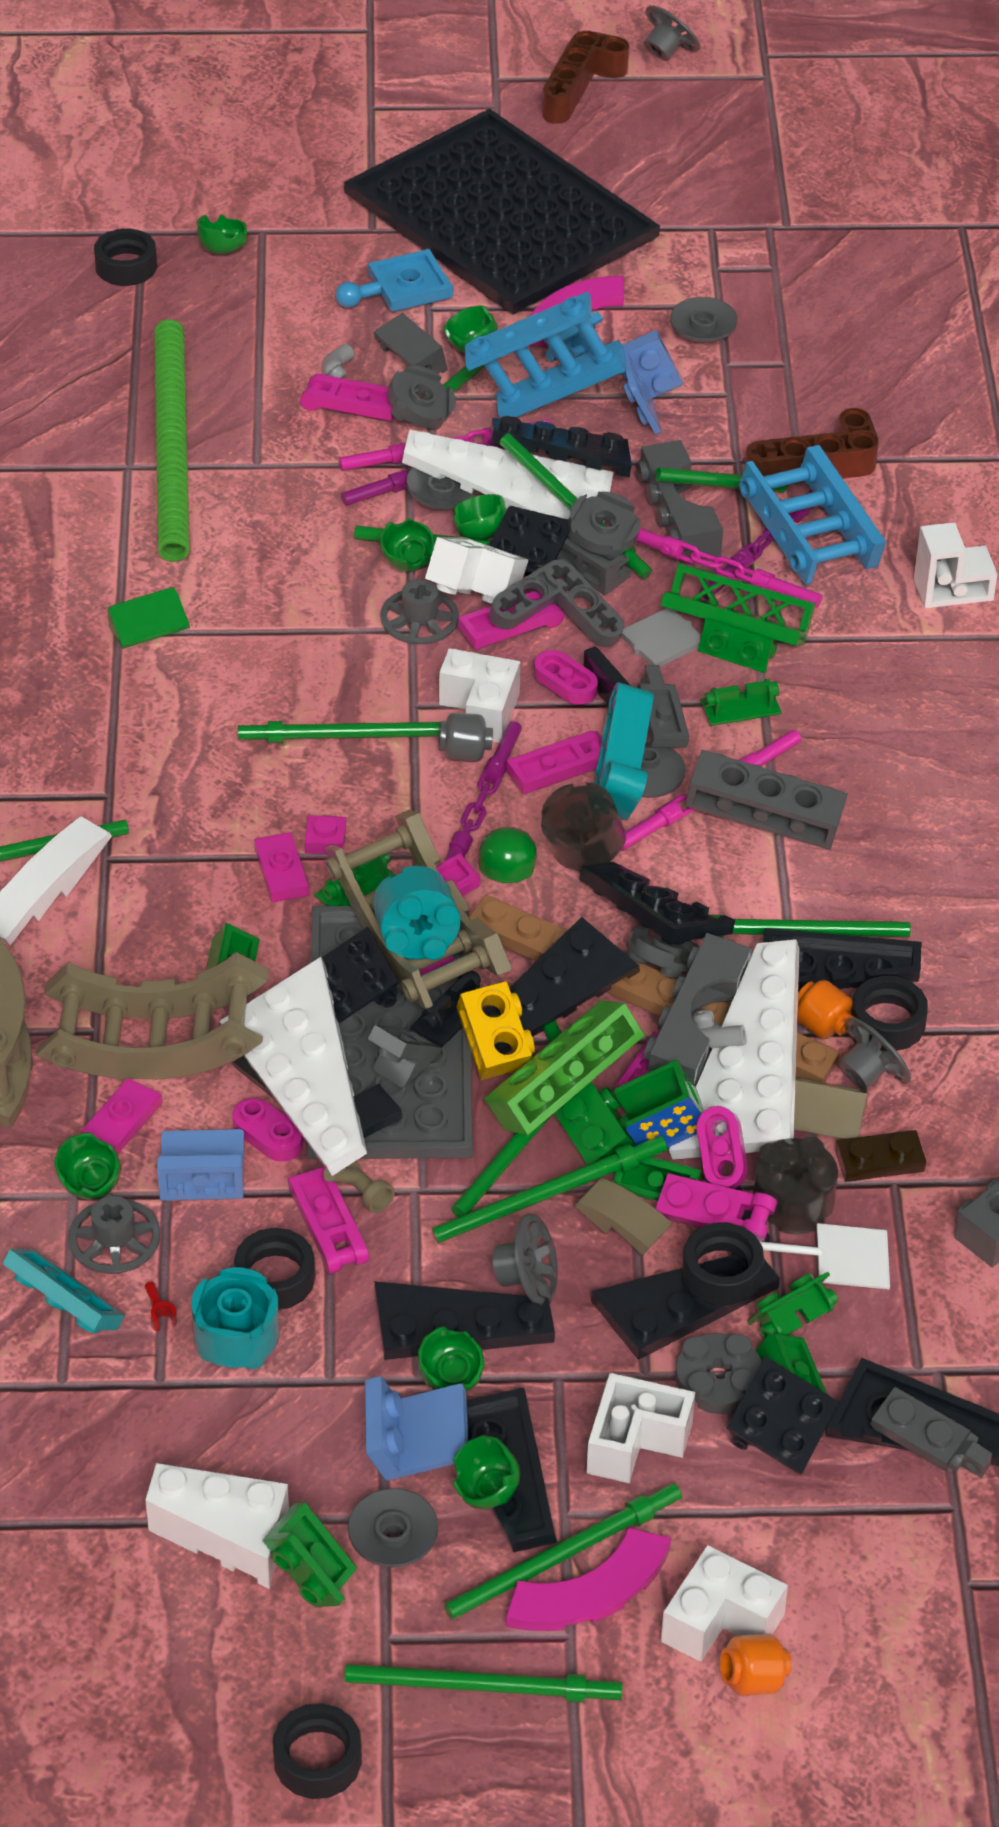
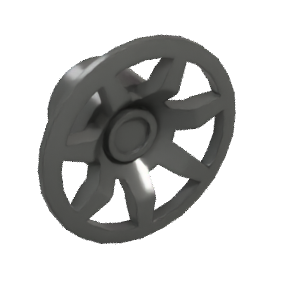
M654 5L647 6L645 10L646 15L655 27L644 40V44L655 56L668 61L679 45L691 52L699 51L700 43L696 35L684 22L663 8ZM672 20L676 22L678 25H676L675 27L671 25Z
M420 579L408 582L402 591L389 597L384 602L380 613L384 629L394 638L410 644H430L445 639L456 629L459 617L458 608L451 598L439 592L432 582ZM402 599V604L396 603L397 601ZM441 603H444L451 612L441 611L438 607ZM389 610L400 615L390 622L387 619ZM435 619L440 622L451 621V623L442 631L436 624ZM408 622L411 623L410 636L395 630L404 627ZM421 625H426L428 631L433 636L417 637Z
M849 1017L845 1020L846 1029L855 1045L838 1060V1065L852 1083L862 1090H867L885 1072L889 1075L894 1073V1078L903 1084L911 1081V1074L906 1063L895 1048L878 1031L857 1018ZM869 1034L873 1036L871 1041H869ZM883 1045L888 1052L883 1053L880 1050L881 1046Z
M119 1196L104 1197L86 1207L76 1216L69 1230L70 1249L79 1263L93 1271L106 1274H119L137 1269L154 1255L160 1243V1227L155 1215L142 1204ZM133 1211L144 1216L148 1222L135 1223ZM91 1216L92 1226L80 1228L82 1223ZM148 1232H153L152 1241L148 1248L143 1246L133 1236H141ZM77 1237L87 1240L95 1238L93 1244L83 1254L77 1245ZM124 1246L132 1253L140 1255L134 1261L120 1264L121 1248ZM104 1248L110 1249L112 1265L98 1264L92 1261V1259L99 1256Z
M524 1215L518 1223L515 1242L497 1245L494 1248L492 1256L494 1274L499 1284L503 1287L522 1284L532 1302L542 1305L545 1298H549L551 1303L558 1282V1262L554 1243L545 1223L537 1215ZM531 1222V1227H530V1231H529V1229L527 1228V1226H528V1224ZM543 1235L545 1242L542 1243L540 1246H537L536 1244L539 1242ZM549 1254L551 1265L542 1263V1258ZM541 1276H544L545 1278L551 1280V1281H550V1287H549L548 1282H547L545 1279H543Z

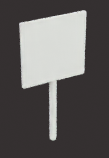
M817 1223V1247L760 1242L765 1251L816 1255L818 1257V1277L826 1272L830 1274L822 1283L890 1289L887 1230Z

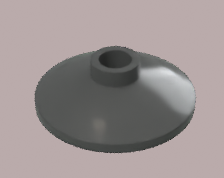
M694 297L678 303L671 312L670 321L673 329L681 336L694 341L711 342L723 339L735 330L737 314L729 304L719 299Z
M413 467L408 472L406 480L407 489L412 497L418 502L435 509H454L458 503L474 497L476 491L474 490L471 494L460 489L461 483L448 477L438 479Z
M650 742L645 743L641 769L647 771L648 775L642 797L655 798L665 796L675 791L682 784L685 778V763L682 757L672 748L651 747Z
M384 1489L369 1494L355 1506L349 1518L348 1533L350 1542L356 1552L367 1561L383 1567H402L419 1561L429 1553L438 1536V1520L432 1506L420 1495L404 1489ZM389 1534H398V1535H399V1537H394V1538H392V1537H387V1536H388Z

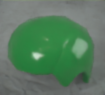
M221 214L215 222H210L206 215H202L196 221L201 246L212 254L223 255L235 252L243 247L248 239L247 226L245 222L238 219H227Z
M483 305L468 307L457 312L444 326V332L451 345L461 353H465V344L498 329L494 316Z
M485 494L468 498L455 506V515L453 517L455 527L463 537L488 540L494 536L506 513L504 499L501 495Z
M410 518L399 524L389 522L380 535L381 551L389 565L401 572L417 571L429 565L435 546V536L427 525L413 521Z
M501 827L494 829L489 834H486L482 840L479 849V869L489 879L501 883H518L525 880L534 872L537 858L536 844L528 832L518 828Z
M82 1133L69 1137L58 1148L54 1160L56 1173L63 1187L70 1194L86 1200L99 1199L106 1196L118 1184L122 1169L117 1152L114 1151L113 1146L98 1139L93 1133Z
M438 1327L423 1338L418 1350L419 1372L426 1384L433 1390L462 1384L466 1392L470 1391L479 1383L485 1368L482 1348L466 1331L459 1332L448 1330L446 1327Z
M482 1435L468 1440L456 1452L453 1458L457 1471V1477L453 1481V1485L459 1496L469 1506L487 1510L502 1505L511 1499L520 1481V1466L513 1453L498 1437Z

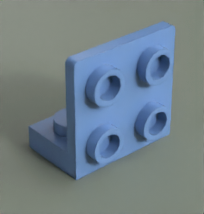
M657 330L622 345L625 349L626 371L621 373L625 381L628 380L624 384V389L630 402L637 401L639 406L636 409L644 426L650 424L655 435L662 432L653 398L684 385L682 376Z
M242 1129L163 1131L161 1134V1156H158L157 1163L160 1201L244 1199V1131Z
M382 1376L365 1380L366 1454L386 1481L454 1465L453 1458L456 1452L468 1441L466 1389L462 1384L400 1398L398 1392L392 1391Z

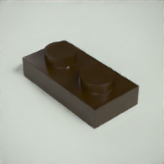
M917 1130L836 1140L835 1151L845 1182L925 1172L926 1158Z

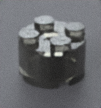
M585 782L586 786L574 787L572 783L560 787L547 798L541 811L543 815L542 831L553 856L564 867L579 873L581 872L582 865L612 861L626 842L624 826L611 795L603 787Z
M813 1136L803 1139H781L761 1146L755 1162L752 1194L764 1193L777 1200L778 1203L774 1214L769 1215L767 1221L779 1226V1231L786 1234L810 1233L816 1230L817 1223L824 1224L825 1219L830 1213L832 1214L834 1209L838 1180L837 1163L830 1152L824 1148L823 1142Z

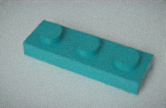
M34 1249L9 1250L3 1265L16 1273L14 1278L24 1286L38 1289L45 1294V1301L59 1310L68 1311L77 1318L75 1322L78 1326L92 1333H98L99 1330L119 1329L125 1315Z

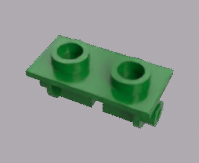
M706 617L698 652L766 673L769 658L773 659L775 657L778 645L773 644V638Z
M770 679L745 684V690L740 692L738 685L711 688L710 692L704 694V698H700L710 726L782 714L775 697L779 696V685L777 681L771 682Z
M388 853L351 869L363 895L377 890L380 883L389 875L391 878L396 876L387 868V864L391 861ZM327 879L325 886L315 893V897L326 906H351L339 880Z
M829 1272L815 1279L809 1273L789 1286L792 1290L791 1293L780 1298L776 1292L757 1303L755 1306L758 1312L748 1321L749 1326L760 1320L763 1325L760 1327V1333L764 1339L770 1333L789 1335L803 1326L795 1312L799 1311L806 1323L809 1324L824 1314L833 1311L834 1305L838 1303L837 1295L831 1288L825 1289L822 1284L830 1276Z

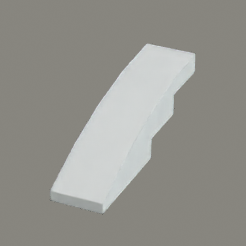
M80 816L48 842L0 892V939L11 946L31 918L39 921L59 894L67 897L112 835Z

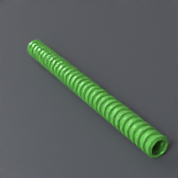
M167 319L160 321L154 329L158 553L166 561L178 562L184 560L190 552L185 345L182 324L176 320Z

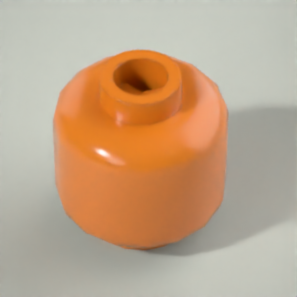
M820 980L816 983L810 981L798 993L797 1022L821 1039H828L836 1033L842 1036L847 1031L845 1020L849 1017H854L850 1014L853 1006L852 998L827 980Z
M773 1634L739 1635L733 1637L728 1643L727 1648L722 1650L719 1667L724 1683L730 1685L731 1689L738 1695L748 1696L778 1692L783 1686L786 1676H789L791 1672L792 1662L789 1651L783 1648L780 1640Z

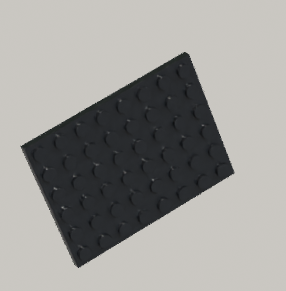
M490 108L344 181V192L422 249H430L436 259L512 314L523 310L660 235V225Z

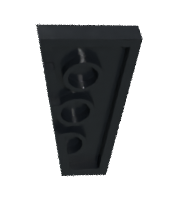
M503 416L501 419L492 417L490 439L493 444L501 445V438L510 433L530 453H538L540 448L546 450V454L553 457V459L566 462L568 459L576 457L587 462L586 467L601 471L602 465L619 468L617 475L630 477L632 462L628 439H624L617 433L605 432L603 435L589 433L588 430L581 427H570L568 430L555 428L553 424L544 421L530 424L521 422L520 419L512 416Z
M615 862L588 864L581 867L579 880L591 887L595 894L604 896L614 903L618 910L633 916L641 926L650 928L660 935L661 939L666 943L681 945L688 940L702 939L706 933L715 936L733 934L735 919L726 915L716 919L708 915L709 907L699 902H694L690 905L678 901V892L667 887L649 886L650 879Z
M581 917L509 988L511 993H517L522 1007V1016H519L523 1030L528 1029L532 1037L544 1031L545 1026L561 1016L563 1018L577 1011V1006L595 995L598 998L611 990V986L625 977L629 979L640 972V967ZM492 1005L484 1012L492 1018L501 1016L498 1008ZM505 1042L494 1044L496 1050L501 1054H506L513 1050Z
M765 928L763 943L797 940L799 946L798 993L810 981L816 983L820 980H827L837 988L845 989L859 987L867 980L879 976H898L911 982H918L920 978L922 942L771 928Z
M737 1254L699 1263V1266L709 1274L719 1277H733L743 1273L748 1268L746 1260ZM764 1259L761 1283L758 1290L749 1299L734 1305H715L702 1301L690 1292L683 1281L682 1268L594 1290L592 1291L591 1302L634 1356L640 1360L778 1289L780 1277Z
M374 1281L384 1360L418 1357V1350L423 1338L438 1327H446V1329L452 1331L468 1332L482 1350L555 1342V1330L549 1298H545L543 1304L539 1305L532 1302L528 1296Z
M861 1358L826 1428L827 1437L910 1451L871 1427V1419L894 1387H897L969 1429L970 1432L978 1437L977 1444L992 1453L991 1465L999 1466V1413L864 1358Z
M524 1387L467 1400L468 1440L482 1435L498 1437L513 1453L520 1466V1481L511 1499L491 1509L512 1551L515 1553L557 1543Z

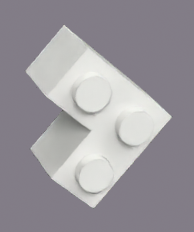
M955 522L920 526L914 582L924 608L993 601L997 571L987 546L965 548Z
M437 537L425 579L436 582V587L440 591L450 594H457V591L471 594V590L483 594L481 598L483 601L492 603L495 596L523 579L528 559L466 537Z
M449 648L439 672V705L465 709L468 714L482 715L485 719L486 727L493 728V742L500 743L520 694V661Z
M610 1373L588 1441L587 1474L630 1483L640 1448L683 1458L693 1424L695 1392Z
M707 1545L663 1612L661 1642L702 1662L722 1629L737 1636L773 1634L785 1615L788 1585Z

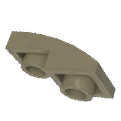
M601 1178L575 1205L605 1234L613 1228L642 1255L672 1225L671 1221L649 1203L629 1190L604 1178Z

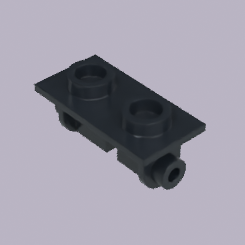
M471 970L458 976V980L433 1003L432 1007L422 1012V1015L410 1026V1029L443 1047L463 1027L456 1008L460 994L479 989L480 975Z

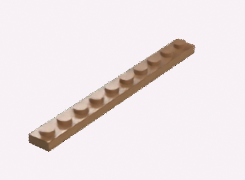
M489 895L484 896L469 917L471 920L479 917L486 926L497 932L502 946L535 961L567 931ZM636 962L640 967V972L629 979L625 977L611 986V990L607 993L661 1017L664 1007L666 1005L672 1007L675 1001L672 995L678 979L666 976L656 969ZM728 1001L716 1002L705 1006L701 1010L712 1011L714 1013V1021L722 1027L731 1003ZM797 1032L796 1077L825 1082L838 1062L840 1051Z

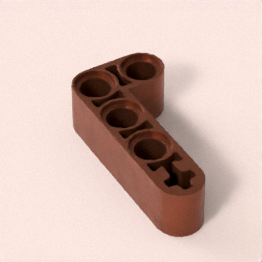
M584 30L575 33L544 85L542 114L544 120L553 124L568 121L594 75L608 78L624 77L628 73L629 42L622 37Z
M848 408L842 411L839 416L838 432L759 440L750 443L746 448L745 465L746 462L753 461L763 476L800 468L807 447L820 445L842 479L862 477L872 474L876 469L879 440L868 412L860 408Z

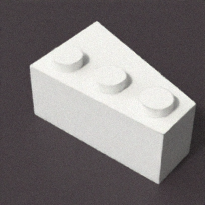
M156 1463L146 1497L148 1530L196 1554L200 1550L220 1560L221 1566L231 1571L237 1568L257 1578L258 1584L270 1589L276 1564L272 1559L273 1553L262 1540L289 1510L288 1484Z

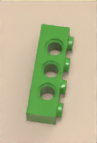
M600 1000L487 1095L484 1100L504 1131L529 1135L645 1035L625 1003Z

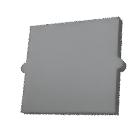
M670 608L661 610L624 628L620 636L634 649L633 653L635 655H640L650 665H659L660 667L699 649L701 634L692 627V622L686 621L674 609Z

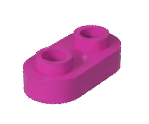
M555 650L542 652L535 658L534 676L538 682L573 704H586L595 699L598 679L593 672L565 653Z
M249 1098L242 1100L234 1107L232 1112L233 1128L242 1129L244 1131V1140L272 1160L283 1162L292 1160L301 1153L303 1149V1136L287 1116L268 1102L258 1098Z
M710 1107L700 1115L697 1122L704 1175L711 1184L735 1189L744 1182L748 1173L741 1122L735 1113L725 1107ZM720 1123H726V1133L722 1136H717L716 1127ZM732 1163L734 1166L732 1174L723 1176L722 1169L724 1165Z

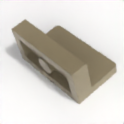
M795 1077L794 1130L841 1139L859 1137L869 1091Z

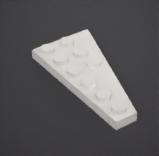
M409 430L402 463L438 479L445 477L461 483L460 489L471 494L474 490H477L484 494L501 495L506 509L511 505L569 519L570 510L506 449ZM533 455L577 498L586 494L587 498L597 496L598 492H610L613 471L603 469L600 471L584 465Z
M796 939L757 943L722 1024V1027L744 1025L746 1044L712 1048L696 1085L704 1111L713 1106H722L737 1115L741 1122L746 1153L793 1149L799 946ZM720 1123L716 1127L717 1136H722L727 1131L726 1123ZM698 1134L671 1146L669 1153L672 1160L701 1157Z
M320 957L246 1004L244 1027L262 1035L263 1042L243 1056L328 1172L333 1176L366 1155L367 1150L359 1115L356 1112L353 1087L347 1071L348 1064L339 1023L334 1012V1001L327 980V969ZM228 1016L220 1020L221 1025L228 1021Z

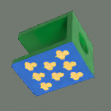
M677 1059L614 1089L616 1098L631 1119L625 1123V1127L636 1145L662 1135L667 1148L698 1134L697 1122L700 1115L704 1112V1108L696 1087Z

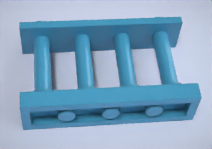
M589 292L570 297L560 304L488 335L479 336L465 344L467 369L470 371L484 365L500 389L497 391V408L500 417L521 416L626 371L625 349L621 342L616 340L604 345L589 319L593 318L591 295ZM576 325L592 351L573 358L558 333ZM542 339L546 340L561 363L546 371L541 369L527 347ZM512 352L516 354L530 375L529 378L512 384L496 360Z
M820 445L807 447L800 468L767 476L761 474L753 461L746 462L743 476L740 480V491L743 497L748 499L789 560L792 570L797 572L805 585L812 583L817 564L854 554L859 558L865 569L879 566L886 540ZM804 481L813 493L779 500L772 489ZM820 505L830 517L796 525L788 513ZM837 530L841 532L846 542L813 550L805 537Z

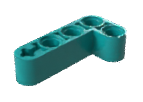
M620 682L615 684L607 709L590 800V810L627 821L640 802L648 775L647 771L641 769L654 699L653 692Z

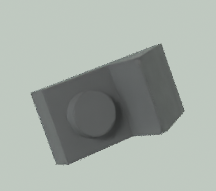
M374 1025L368 1037V1040L380 1046L379 1056L373 1066L374 1072L399 1087L409 1085L442 1050V1047L407 1028Z

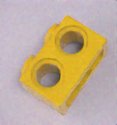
M507 981L460 994L456 1008L481 1080L517 1071L531 1059L532 1053L535 1052L534 1041L528 1029L523 1030L519 1016H522L521 1003L517 993L510 992ZM486 1005L495 1006L500 1011L501 1016L496 1018L489 1017L482 1011V1007ZM498 1042L508 1043L513 1048L514 1053L509 1055L501 1054L496 1050L494 1044Z

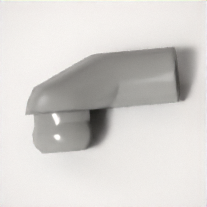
M345 343L326 355L322 361L323 374L344 378L346 370L342 365L354 358L355 354L352 347Z
M700 1010L693 1014L692 1018L697 1028L710 1039L709 1047L722 1048L746 1044L744 1025L721 1027L714 1021V1013L710 1010Z

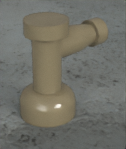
M357 1161L331 1176L326 1168L324 1169L323 1176L327 1182L351 1184L363 1194V1205L372 1213H379L386 1209L394 1198V1187L385 1180L373 1181L360 1170V1164Z

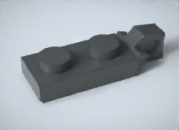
M645 665L643 678H641V683H638L637 688L654 693L647 732L650 746L687 748L689 732L676 686L664 684L659 665Z
M894 1387L871 1419V1427L944 1471H947L948 1468L958 1471L961 1466L982 1478L991 1466L992 1453L977 1444L978 1437L970 1432L969 1429L897 1387Z

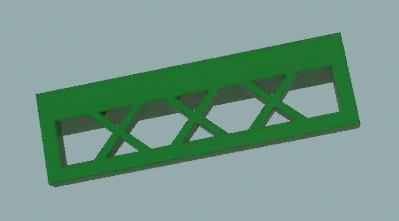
M678 564L671 591L664 592L661 606L704 619L708 617L778 641L799 646L805 645L816 603L685 564ZM685 574L697 576L704 591L694 597L681 594ZM707 580L717 583L710 587ZM723 585L731 586L738 598L736 602L727 607L720 605L713 593L714 590ZM740 589L751 593L743 596ZM705 595H708L711 602L702 600L700 598L704 597ZM756 595L765 596L772 608L770 612L761 617L753 615L746 602ZM774 599L785 603L777 607ZM741 605L745 612L736 610L734 608ZM790 605L805 608L800 628L787 625L780 611ZM775 614L779 622L767 618Z

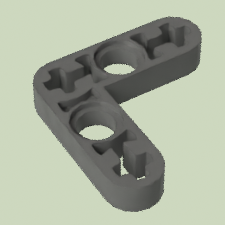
M553 560L494 597L489 610V619L495 626L502 629H512L556 602L594 643L602 647L615 645L619 641L624 629V622L620 615L573 565L564 560ZM528 588L535 589L541 594L542 598L539 600L529 599L524 594V590ZM577 597L585 598L590 602L591 608H579L573 599ZM515 601H516L517 605L514 607V610H513L512 613L509 612V611H506V612H504V613H503L502 611H500L501 608H502L503 610H508V609H510L511 607L514 606ZM600 626H602L603 628L610 627V628H612V631L609 630V629H605V630L603 631V630L600 628Z

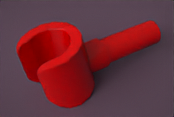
M147 1282L145 1289L152 1303L151 1327L154 1331H160L158 1318L161 1316L169 1317L172 1320V1325L176 1326L177 1313L175 1306L170 1302L162 1301L155 1283Z

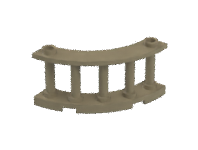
M407 810L395 816L399 825L395 828V833L345 855L342 848L335 845L325 847L329 857L325 860V865L332 880L340 881L363 929L366 927L370 929L401 985L407 1000L410 1003L415 1001L421 1007L427 1009L433 1006L427 992L430 989L478 967L482 970L486 968L497 976L512 970L498 933L486 926L479 917L471 920L464 911L469 910L468 903L459 892L453 880L448 881L447 884L458 907L461 923L457 937L447 948L446 953L436 960L427 958L405 959L402 955L399 956L386 947L377 919L372 911L374 909L373 899L376 890L363 895L351 869L402 847L403 849L409 848L417 866L428 867L439 872L435 865L440 863L441 859L430 839L420 813ZM461 951L464 954L471 952L422 976L419 972Z
M0 939V1125L11 1128L21 1113L27 1099L33 1063L30 1037L24 1020L26 1006L23 981L13 955Z
M236 952L215 967L198 973L196 980L178 984L176 979L142 981L141 987L116 984L117 978L97 974L68 962L46 982L45 995L62 1002L63 1005L59 1029L37 1048L36 1056L52 1062L57 1067L117 1079L159 1080L179 1078L216 1069L249 1053L263 1042L262 1035L244 1027L247 996L268 982L269 969ZM230 1004L228 1021L209 1032L211 1013L215 1009ZM78 1008L106 1016L103 1044L75 1036ZM195 1015L192 1040L165 1046L168 1019ZM122 1018L152 1019L148 1047L119 1046Z

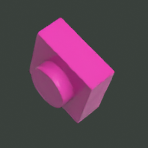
M308 815L305 853L327 854L325 847L329 845L341 847L344 852L346 817Z

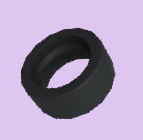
M131 228L115 229L99 237L94 245L96 273L102 280L110 284L119 286L137 285L147 281L157 270L155 241L149 234L141 230ZM120 254L140 256L132 260L121 261L112 259V257Z
M879 976L867 980L858 987L853 996L851 1015L854 1018L862 1020L873 1027L896 1051L910 1048L921 1039L926 1028L928 1000L918 986L898 976ZM881 1003L895 1004L911 1013L912 1018L897 1024L883 1023L871 1017L866 1010L873 1005ZM869 1034V1041H871L873 1037L871 1034ZM883 1045L881 1046V1051H888Z
M724 1222L711 1223L700 1227L688 1237L683 1250L682 1272L683 1281L692 1294L702 1301L715 1305H734L749 1299L758 1290L763 1277L764 1252L763 1246L756 1235L743 1226ZM713 1251H728L746 1260L748 1268L743 1273L733 1277H719L709 1274L698 1264V1259L704 1254Z
M282 1228L263 1229L246 1237L237 1247L234 1267L250 1269L255 1262L265 1257H287L297 1262L300 1270L296 1275L285 1281H267V1283L273 1290L275 1289L278 1295L279 1310L291 1308L304 1301L312 1291L315 1281V1258L312 1247L306 1239L292 1230Z
M324 1703L305 1704L290 1711L278 1723L273 1736L274 1768L282 1785L295 1795L309 1799L330 1798L345 1791L356 1780L362 1765L361 1735L354 1719L339 1707ZM324 1732L335 1735L343 1741L345 1755L338 1764L323 1770H310L302 1768L290 1758V1747L299 1737L308 1733Z

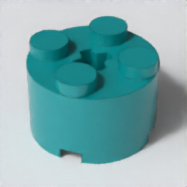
M424 866L403 868V873L393 878L390 875L385 878L378 886L374 895L373 907L383 940L391 952L399 956L402 955L404 958L439 959L446 953L447 948L455 940L460 929V913L452 891L442 875L434 869Z
M232 1267L220 1270L219 1276L207 1281L206 1277L197 1285L192 1295L191 1308L194 1341L200 1358L204 1361L229 1368L245 1367L256 1369L262 1366L266 1357L276 1347L280 1334L278 1295L275 1289L273 1290L267 1283V1279L257 1271Z

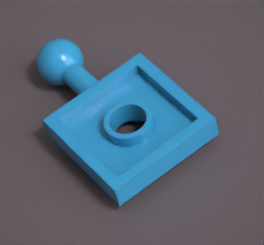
M430 249L368 263V274L373 281L372 283L358 286L353 282H343L338 286L335 293L337 302L344 308L357 306L361 298L381 294L390 311L394 312L452 298L453 286Z

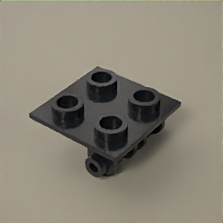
M509 505L489 546L528 559L524 576H528L547 563L557 559L569 535L568 519Z
M368 927L322 957L327 969V980L332 992L333 1007L338 1023H341L372 1001L382 1005L384 1008L392 1007L397 1002L398 992L395 986L399 982Z
M765 1356L726 1429L731 1431L733 1436L731 1442L735 1447L747 1450L749 1445H753L802 1475L839 1402Z

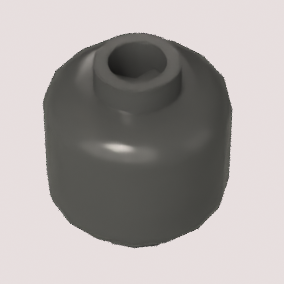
M451 713L446 721H440L438 749L439 751H444L448 760L478 762L483 758L484 750H492L493 728L486 727V722L482 715Z

